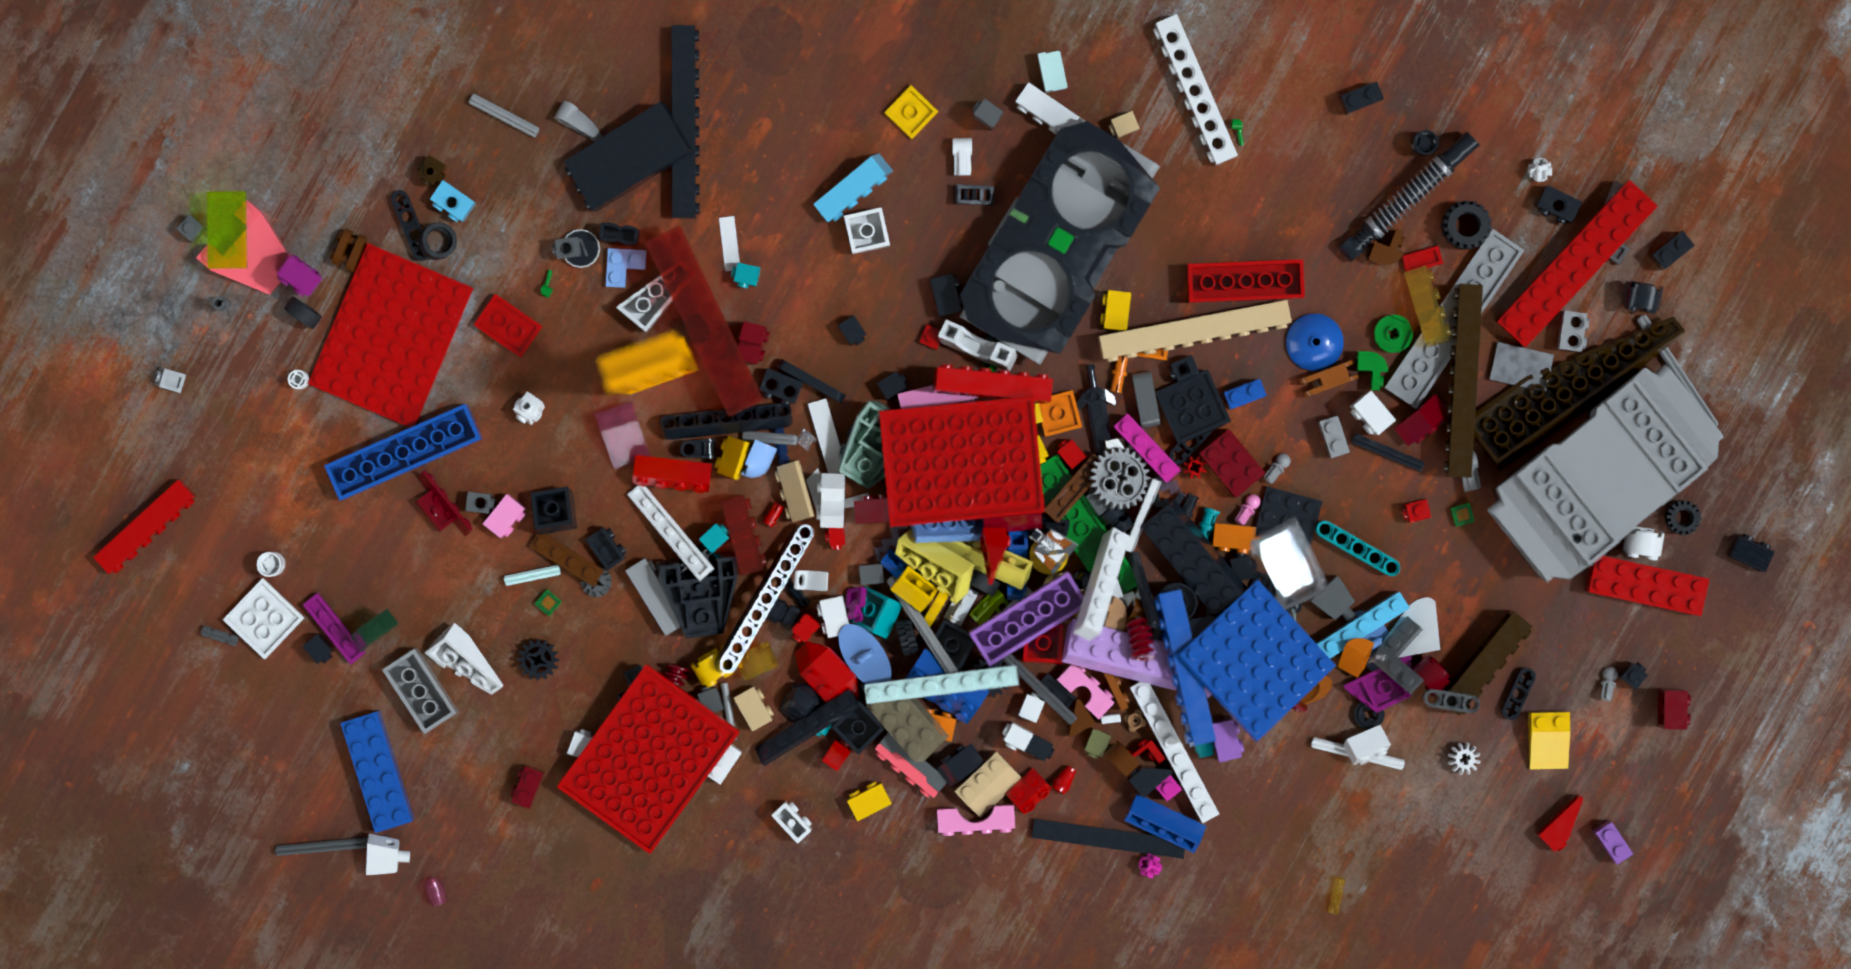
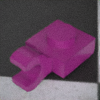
M862 586L847 589L845 607L849 609L848 619L855 618V623L862 622L863 620L860 608L865 607L867 589Z

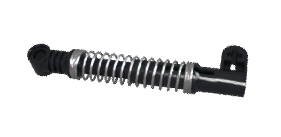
M1468 131L1463 133L1443 154H1438L1434 157V162H1429V167L1425 166L1424 171L1420 170V175L1415 174V179L1411 178V182L1406 183L1407 186L1405 188L1401 187L1404 192L1403 194L1397 191L1398 198L1392 195V198L1395 200L1394 202L1387 199L1390 205L1387 206L1383 203L1385 210L1383 211L1381 208H1378L1380 214L1374 212L1375 219L1371 216L1366 218L1361 227L1362 230L1358 229V234L1355 232L1354 237L1350 236L1338 247L1340 252L1351 263L1365 250L1364 247H1368V243L1372 244L1371 240H1380L1385 235L1382 230L1388 232L1387 225L1393 228L1390 223L1391 221L1397 224L1396 217L1402 220L1400 213L1407 216L1405 209L1411 211L1410 204L1416 207L1415 204L1417 202L1421 203V198L1425 199L1426 194L1430 195V190L1434 191L1435 185L1439 186L1440 181L1444 182V177H1450L1455 167L1480 146L1479 143Z

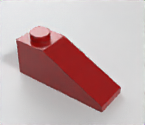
M1006 527L982 529L980 544L988 585L993 584L1005 557L1007 547H1010V536L1007 535Z
M1577 795L1536 833L1552 851H1561L1567 845L1566 841L1570 837L1583 802L1582 796Z

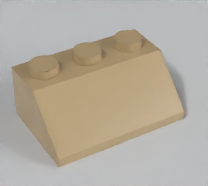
M800 461L778 466V471L774 472L777 482H781L783 487L780 490L782 500L787 501L788 508H785L787 518L795 522L815 516Z
M995 751L955 789V793L981 818L1022 777Z

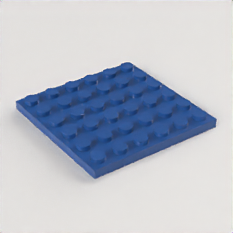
M1259 580L1253 583L1178 655L1179 659L1255 742L1259 741L1336 666Z

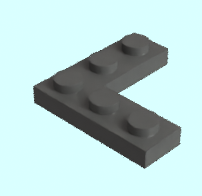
M1407 616L1369 659L1411 695L1424 680L1398 657L1423 629Z

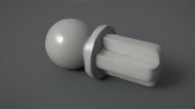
M1279 454L1275 459L1276 463H1271V468L1264 475L1267 483H1274L1277 477L1284 473L1283 469L1290 465L1291 459L1287 454Z
M1607 667L1602 673L1604 679L1601 681L1600 699L1602 701H1611L1613 688L1616 687V683L1613 681L1618 677V672L1615 668Z

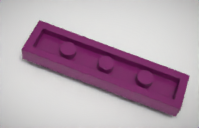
M319 593L303 604L350 665L366 653Z

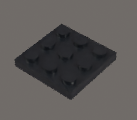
M1208 369L1155 392L1178 445L1231 423V419Z
M1266 486L1256 523L1255 543L1308 557L1323 501Z

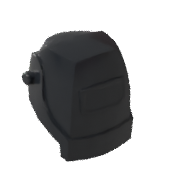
M793 683L792 689L786 694L781 703L779 712L792 723H796L815 711L817 705L821 704L819 694L808 684L799 683L796 685Z

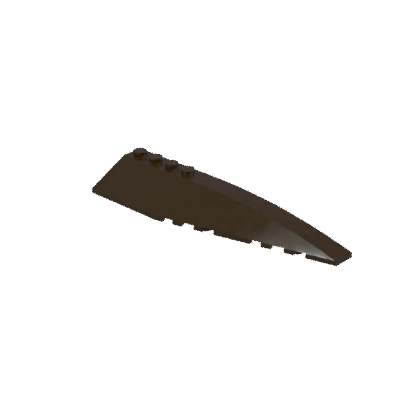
M1673 316L1653 324L1650 328L1643 331H1636L1633 335L1619 338L1611 344H1605L1576 356L1572 360L1563 361L1559 365L1552 367L1551 371L1549 368L1541 370L1543 377L1540 379L1545 380L1546 392L1540 384H1534L1530 388L1521 387L1528 380L1534 379L1532 374L1523 378L1476 412L1475 440L1500 472L1622 384L1685 332V329Z

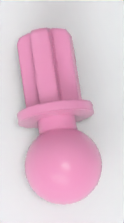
M1256 494L1248 495L1245 499V504L1241 505V510L1235 518V522L1238 525L1244 526L1250 516L1254 515L1255 511L1253 509L1259 507L1261 501Z

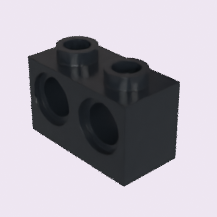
M767 368L759 390L763 391V396L771 399L773 396L781 398L779 402L790 406L791 403L796 404L804 383ZM769 379L777 381V387L774 390H769L766 386ZM787 386H792L795 389V394L792 397H787L784 394Z

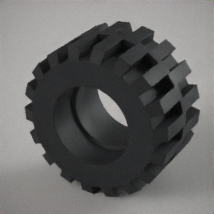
M1469 200L1458 202L1445 212L1441 229H1443L1442 234L1446 237V241L1455 248L1462 250L1473 249L1483 244L1486 238L1489 237V232L1492 229L1490 222L1492 220L1491 217L1489 218L1488 210H1485L1483 205ZM1462 214H1470L1477 222V230L1471 236H1462L1456 229V220Z

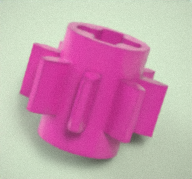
M1149 853L1147 857H1142L1138 865L1141 870L1140 874L1153 879V875H1159L1162 869V865L1159 862L1161 858Z

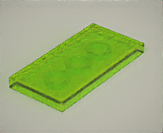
M247 191L207 192L208 269H248Z

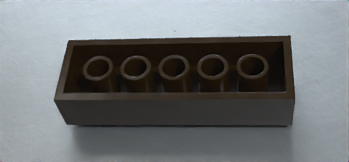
M1509 610L1454 677L1455 681L1445 691L1469 694L1479 698L1483 692L1481 690L1485 684L1489 685L1495 678L1493 674L1496 670H1501L1507 663L1505 659L1509 654L1513 655L1520 647L1518 643L1522 639L1525 640L1532 631L1530 629L1532 625L1515 611ZM1453 695L1446 699L1448 706H1452L1456 702ZM1473 699L1466 701L1465 706L1467 709H1470L1471 706L1469 704ZM1450 710L1458 716H1460L1461 714L1464 715L1466 713L1461 711Z

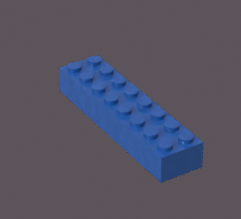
M464 404L324 466L339 501H343L483 440V437L469 405Z

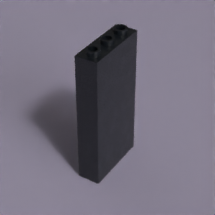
M660 101L568 158L564 163L566 164L565 170L567 174L573 177L576 182L574 184L576 190L583 194L585 198L583 201L589 210L598 212L692 154L693 150L667 105Z

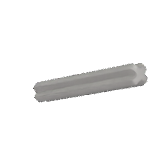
M476 94L470 97L469 104L532 137L537 136L539 127Z

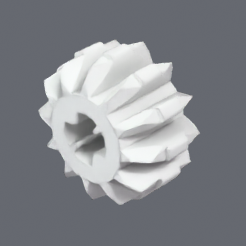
M1467 742L1464 748L1461 743H1458V750L1452 747L1451 749L1455 752L1454 754L1448 753V757L1453 758V760L1448 761V764H1455L1452 770L1456 771L1459 768L1460 775L1464 773V769L1468 775L1471 774L1470 767L1476 771L1477 767L1473 764H1480L1481 762L1475 759V757L1480 756L1479 752L1473 753L1476 747L1472 746L1469 749L1470 745ZM1462 754L1468 756L1466 763L1460 761Z

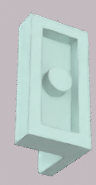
M1060 51L1039 53L1037 56L1045 93L1067 89Z

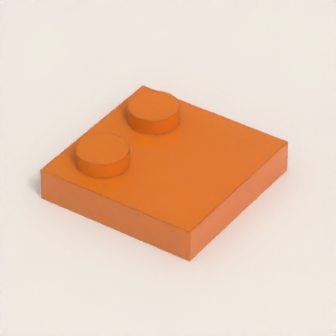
M1073 390L1052 395L1051 402L1048 404H1039L1045 437L1082 428Z

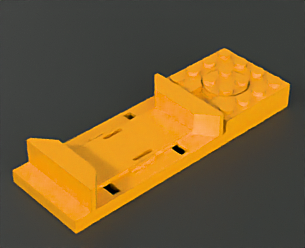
M676 333L599 359L609 392L626 396L699 370L692 348L686 345L684 337L677 339Z

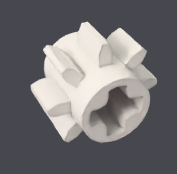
M1545 158L1533 160V164L1528 166L1530 177H1533L1538 182L1547 180V175L1552 176L1551 162H1548Z

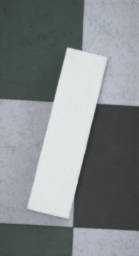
M827 399L809 403V410L829 474H842L838 471L843 453Z
M1158 478L1152 479L1129 535L1126 551H1134L1143 530L1141 526L1147 520L1163 480Z

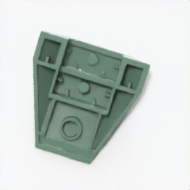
M868 400L856 417L838 468L839 472L867 489L885 477L879 411L891 410L882 403Z

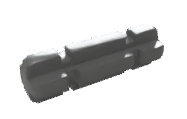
M203 626L201 631L202 636L211 637V639L223 643L227 642L232 646H236L239 637L236 635H229L227 632L212 629L209 626Z

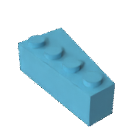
M879 153L873 155L813 205L827 222L832 220L836 222L844 215L842 213L847 208L851 210L856 206L859 198L868 196L873 191L872 188L875 185L880 186L887 180L886 177L893 170Z

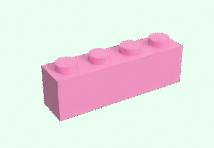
M933 385L898 394L901 409L949 405L960 402L969 403L975 402L974 399L978 398L932 393Z

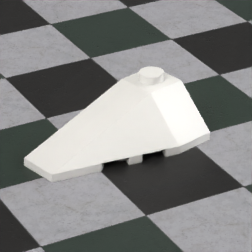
M455 623L445 629L425 651V654L443 668L448 666L456 671L455 674L461 677L463 675L471 679L473 685L491 695L503 686L470 636Z

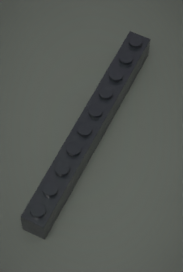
M672 25V116L693 150L692 154L672 165L673 219H697L696 214H700V203H696V195H700V184H696V176H700V165H696V157H700V145H696V138H700V126H696V118H700V107H696V99H700V89L696 88V80L700 79L699 68H696V61H699L700 54L699 49H696V42H699V30H696L695 25Z

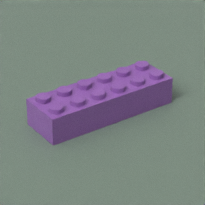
M1066 571L969 631V634L988 665L991 666L1080 611L1084 597L1069 572Z

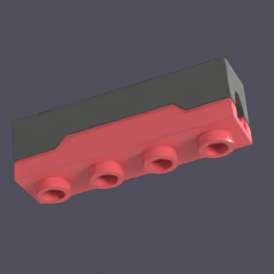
M889 732L875 747V750H877L875 754L883 761L885 759L889 760L892 763L890 767L897 773L902 771L907 775L905 779L913 786L915 783L921 787L920 792L929 798L931 795L934 798L947 783L940 772L926 760L924 762H914Z

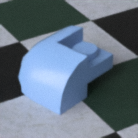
M755 440L741 475L756 478L765 474L770 468L777 448Z

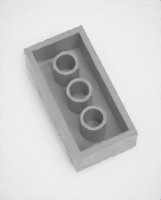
M418 648L408 652L382 670L424 734L459 712Z

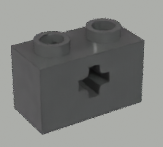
M986 99L982 102L979 100L973 108V118L990 130H993L1003 116V111Z

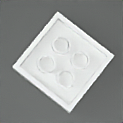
M262 578L223 621L265 660L305 617L270 583Z

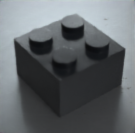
M568 486L531 493L534 526L540 535L578 529L573 491Z
M944 619L935 636L957 670L961 672L976 644L968 631Z
M860 699L857 701L860 706L859 708L832 725L833 730L858 755L885 729Z

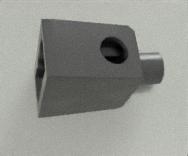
M1338 576L1333 577L1310 599V602L1334 620L1341 615L1349 623L1356 616L1350 609V606L1355 601Z

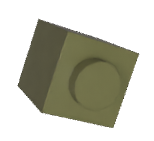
M1092 728L1084 750L1088 751L1086 755L1095 759L1098 756L1103 757L1111 735Z

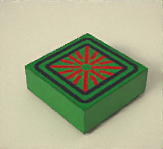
M1470 503L1450 508L1455 527L1475 522Z
M547 589L535 604L550 616L562 601Z

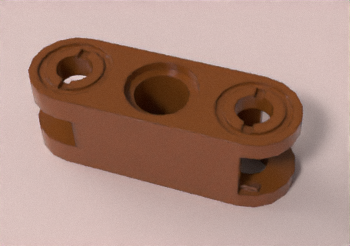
M1353 360L1299 379L1300 385L1312 382L1314 387L1303 392L1305 398L1358 379V374L1349 376L1346 369L1349 365L1354 364Z

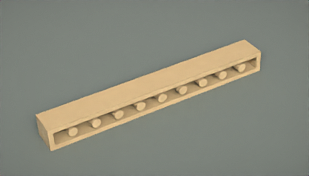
M1288 300L1103 335L1098 337L1101 358L1107 359V362L1119 360L1118 356L1126 355V359L1137 357L1139 352H1144L1145 355L1156 353V349L1159 348L1169 351L1174 350L1175 345L1182 344V348L1194 346L1193 342L1201 341V344L1210 343L1212 338L1219 337L1220 340L1231 339L1232 334L1238 333L1239 337L1250 335L1249 331L1257 330V333L1269 331L1268 327L1273 326L1276 327V330L1287 328V324L1292 323Z

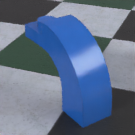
M1028 531L1009 532L1010 547H1008V551L1027 559ZM1027 582L1022 590L1007 584V600H1021L1027 596Z

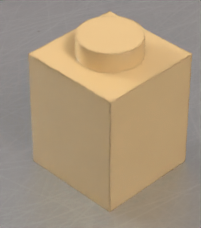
M1133 111L1111 119V125H1109L1112 135H1116L1117 139L1140 129Z

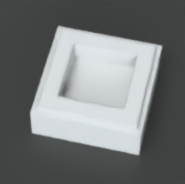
M1119 713L1107 714L1101 717L1102 724L1121 722Z

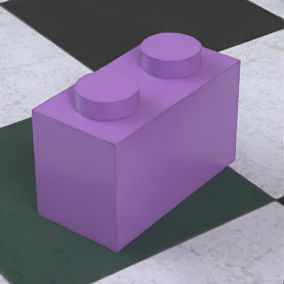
M1608 820L1593 830V833L1615 864L1618 865L1633 855L1611 821Z

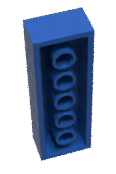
M379 710L340 723L375 833L414 821L415 818L381 711Z

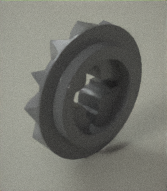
M605 570L599 579V582L604 586L596 585L593 589L592 585L581 579L582 589L589 596L601 597L611 588V576Z

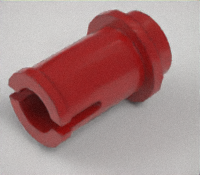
M774 502L766 517H763V523L773 528L777 524L775 522L784 510V507Z

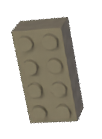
M917 698L866 705L914 762H924L949 737Z

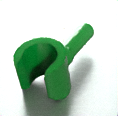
M1232 119L1231 129L1237 130L1239 146L1244 145L1242 135L1243 123L1240 119Z
M548 270L546 280L541 288V294L547 298L553 292V288L549 287L552 270Z

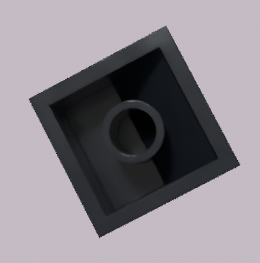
M1141 765L1139 768L1136 767L1127 779L1145 798L1173 772L1169 767Z

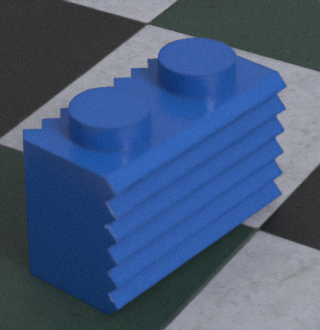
M1260 379L1242 384V386L1232 388L1223 393L1229 410L1267 396Z

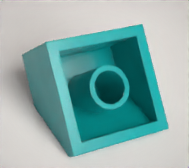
M864 586L867 589L865 607L860 608L863 620L857 623L854 622L855 618L848 620L887 639L901 611L902 605L900 602Z

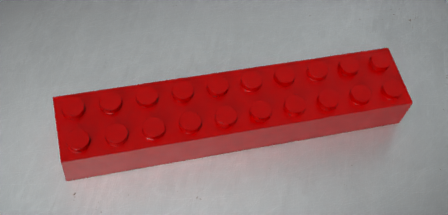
M1627 180L1495 322L1523 348H1526L1658 205L1631 180Z

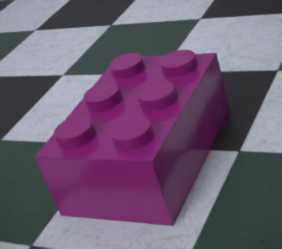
M290 251L276 269L278 280L286 286L289 283L293 285L294 291L302 297L304 295L309 297L322 280L321 273Z

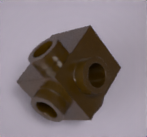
M429 155L426 161L422 160L417 168L419 171L417 175L421 177L419 181L427 186L440 184L446 176L444 172L448 166ZM433 169V174L429 175V171Z

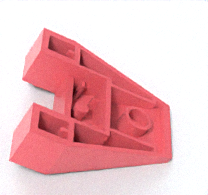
M246 200L234 214L248 226L243 234L225 254L213 244L208 243L196 258L213 272L271 295L281 283L277 278L276 269L288 252L265 213L251 201Z

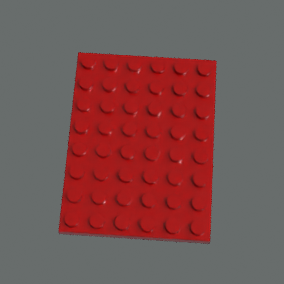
M367 243L308 384L407 427L416 426L474 288Z
M1034 396L879 411L890 527L1045 512Z
M646 664L560 781L557 788L651 854L733 743L740 730L649 664Z

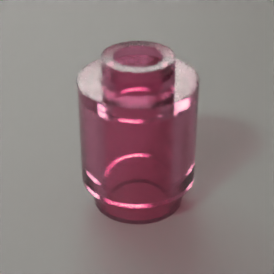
M437 877L427 879L426 884L423 886L432 907L446 903L447 894L442 879H437Z

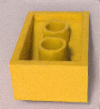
M728 436V439L724 438L721 450H724L722 457H718L715 468H718L717 473L739 480L751 443Z
M1528 712L1529 769H1568L1570 712Z

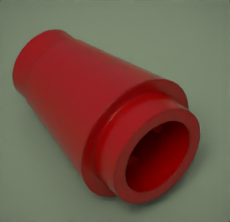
M1067 765L1052 781V788L1065 795L1066 792H1069L1076 770Z

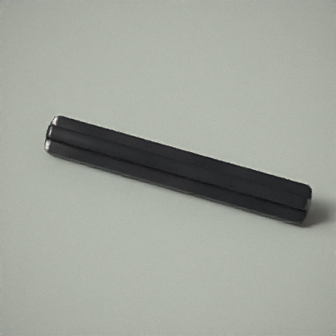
M1355 434L1353 436L1352 444L1418 472H1421L1424 467V461L1362 435Z

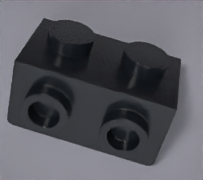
M603 526L585 540L608 571L627 558L625 556L627 551L621 543L617 544L613 538L616 536L610 527L606 529Z

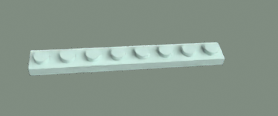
M1008 666L866 684L864 687L866 703L871 704L1019 685L1017 666Z

